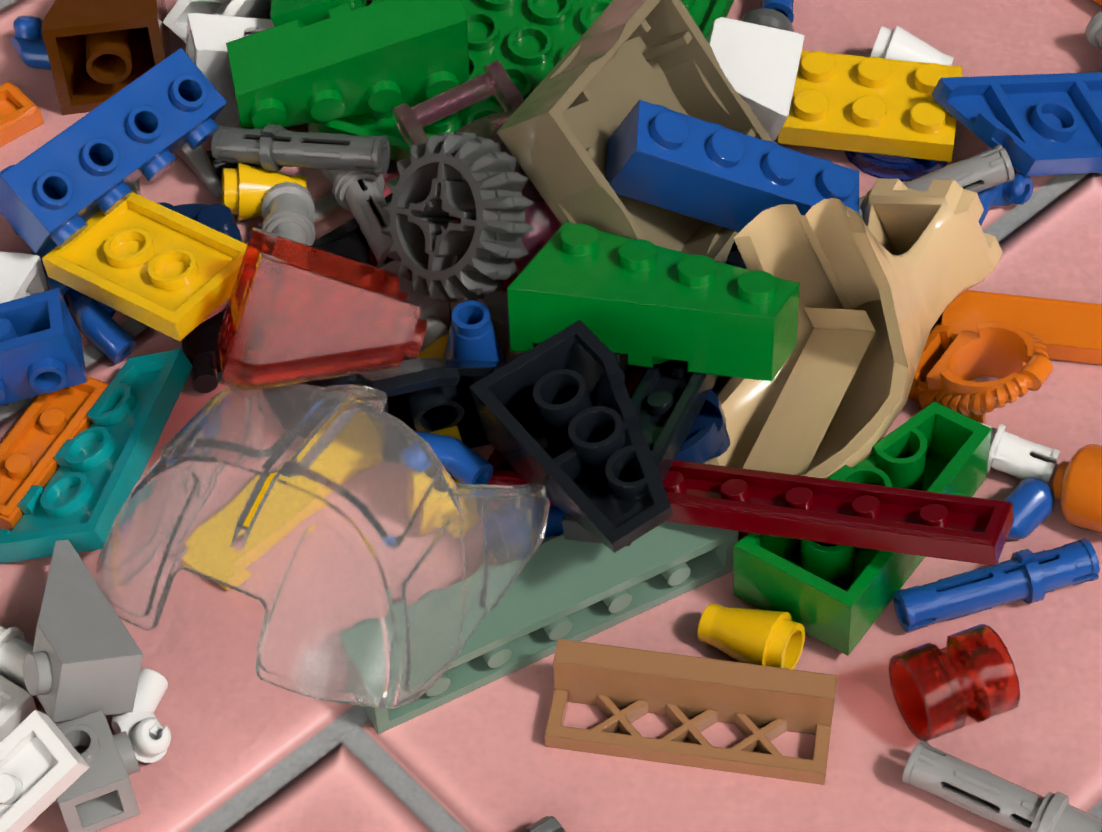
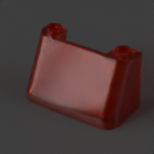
M252 227L215 345L218 384L245 392L398 368L405 356L416 359L425 337L427 320L419 318L422 309L419 303L407 300L408 293L399 290L400 277L397 273Z

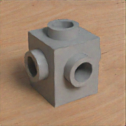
M103 709L75 720L62 721L56 724L90 766L85 773L51 804L58 803L68 832H95L139 815V808L128 775L139 772L140 768L127 732L123 731L112 735Z

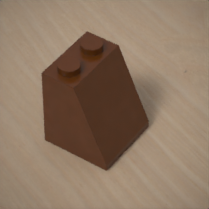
M55 0L41 25L62 115L91 112L171 55L169 28L163 23V20L168 15L165 0Z

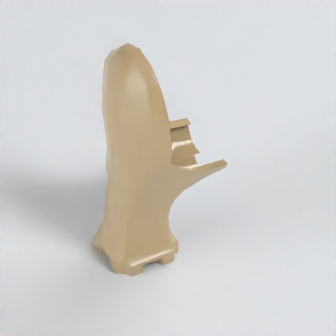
M878 178L874 187L867 192L860 205L863 213L862 218L858 212L845 206L841 200L829 198L823 199L812 206L806 215L800 214L796 204H780L762 211L734 237L746 268L751 271H765L774 277L800 283L797 346L772 382L732 377L717 397L726 417V430L730 438V446L722 455L708 459L703 464L827 479L844 465L852 468L872 454L873 445L884 437L907 402L913 379L932 327L942 312L958 296L980 282H984L986 276L996 269L1003 254L996 236L984 233L979 224L984 208L978 194L963 189L954 179H932L927 190L918 191L906 187L899 179Z

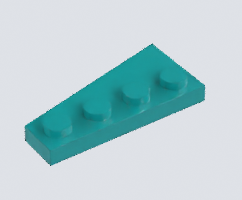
M181 348L132 357L127 360L87 413L93 422L90 428L79 433L73 439H67L57 452L54 459L60 467L44 489L42 486L32 485L22 498L18 506L24 515L10 532L8 529H0V564L51 557L57 540L69 539L77 553L108 548L193 367Z

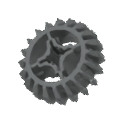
M456 132V134L439 133L437 136H429L427 142L423 141L421 144L411 145V157L397 161L400 178L386 182L393 194L390 203L381 206L390 214V225L381 233L390 236L393 240V245L387 257L400 261L398 277L412 281L414 292L430 295L431 299H438L439 302L477 301V299H484L485 295L502 291L503 280L518 275L514 259H519L529 254L522 243L523 234L535 229L525 222V210L535 202L522 197L521 191L528 178L520 175L518 172H514L517 158L502 152L501 143H496L491 139L478 137L475 133Z

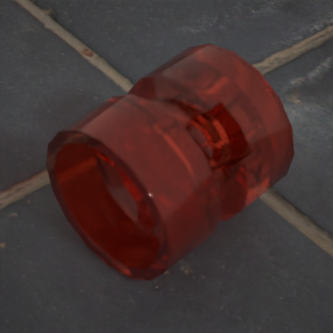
M980 624L947 636L945 648L940 649L937 645L927 643L896 654L890 659L888 668L889 679L895 702L909 730L918 740L928 742L958 731L965 726L966 717L979 723L1012 711L1019 705L1020 687L1015 665L1000 636L988 625Z

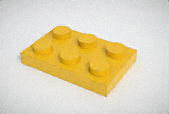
M802 50L789 115L778 134V143L952 162L957 119L940 106L931 94L940 78L962 77L963 67Z
M134 192L110 213L105 215L101 210L86 221L88 226L76 238L62 248L56 246L42 258L48 277L179 342L263 268L258 249Z

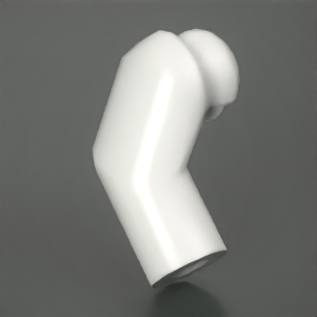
M141 668L133 712L114 714L111 721L115 735L123 731L127 732L136 759L140 763H154L160 760L166 754L171 742V732L166 725L163 728L154 714L169 684L160 673L147 668Z

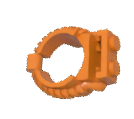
M978 323V333L963 329L955 340H953L951 326L936 325L928 336L908 398L918 402L922 409L935 401L986 425V412H992L997 407L999 409L1003 408L1008 402L1010 404L1017 400V396L1023 397L1028 393V390L1037 391L1041 388L1053 371V365L1049 360V351L1043 340L1038 336L1006 323ZM981 376L1001 377V379L989 382L970 381Z

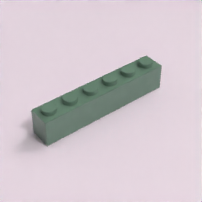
M665 521L633 541L630 546H625L616 553L603 543L565 539L564 534L546 537L536 543L531 549L502 562H491L483 565L466 578L441 589L427 590L419 594L412 602L380 616L364 618L354 624L349 630L337 634L343 674L378 734H381L554 654L558 639L585 640L732 572L733 545L738 542L739 531Z

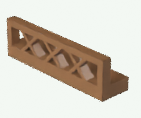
M558 639L553 660L554 692L545 732V747L825 785L838 675ZM568 702L598 706L608 718L590 730L564 726ZM647 713L666 715L677 729L661 739L642 737L631 723ZM716 722L735 724L746 739L730 749L714 747L700 732ZM786 731L816 735L813 760L783 756L770 741Z

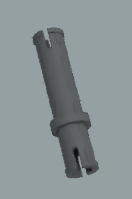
M267 124L263 129H246L218 125L219 129L212 136L211 140L212 156L216 158V163H249L261 165L266 171H280L283 167H307L385 174L389 167L391 152L387 136L292 132L285 130L282 125Z

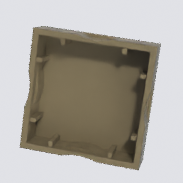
M613 0L502 125L497 134L512 155L517 158V162L561 225L565 221L574 224H587L600 231L630 239L647 240L657 246L691 255H704L714 261L725 263L735 242L734 237L739 233L738 231L615 193L605 178L608 139L639 100L662 105L670 110L709 123H717L725 128L761 140L772 141L749 104L737 93L726 78L713 53L712 47L681 0Z

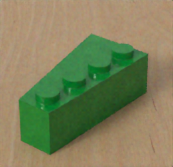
M383 0L353 10L350 2L328 9L329 13L319 22L305 26L297 19L226 43L241 128L263 129L267 124L287 127L319 121L328 122L338 118L376 112L386 113L395 109L434 103L443 104L453 100L470 98L468 19L463 0Z
M565 221L507 288L510 351L527 352L535 347V343L540 344L578 320H581L613 353L628 354V365L653 368L654 364L664 363L672 359L686 361L688 372L772 382L797 346L800 283L774 277L765 271H751L717 262L704 255H691L654 245L647 240L630 239L600 231L587 224H574Z
M934 401L875 443L872 454L852 468L844 465L827 479L972 497L986 480L992 429ZM750 533L733 545V594L761 610L790 613L792 621L803 624L806 634L849 656L895 597L894 591L902 588L926 556L764 534L756 536L754 533Z

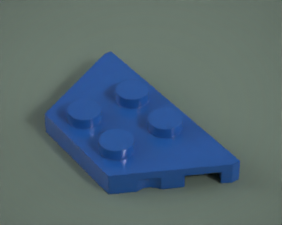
M1102 72L940 78L931 94L940 106L990 148L1001 144L1007 151L1012 166L1025 177L1102 172Z

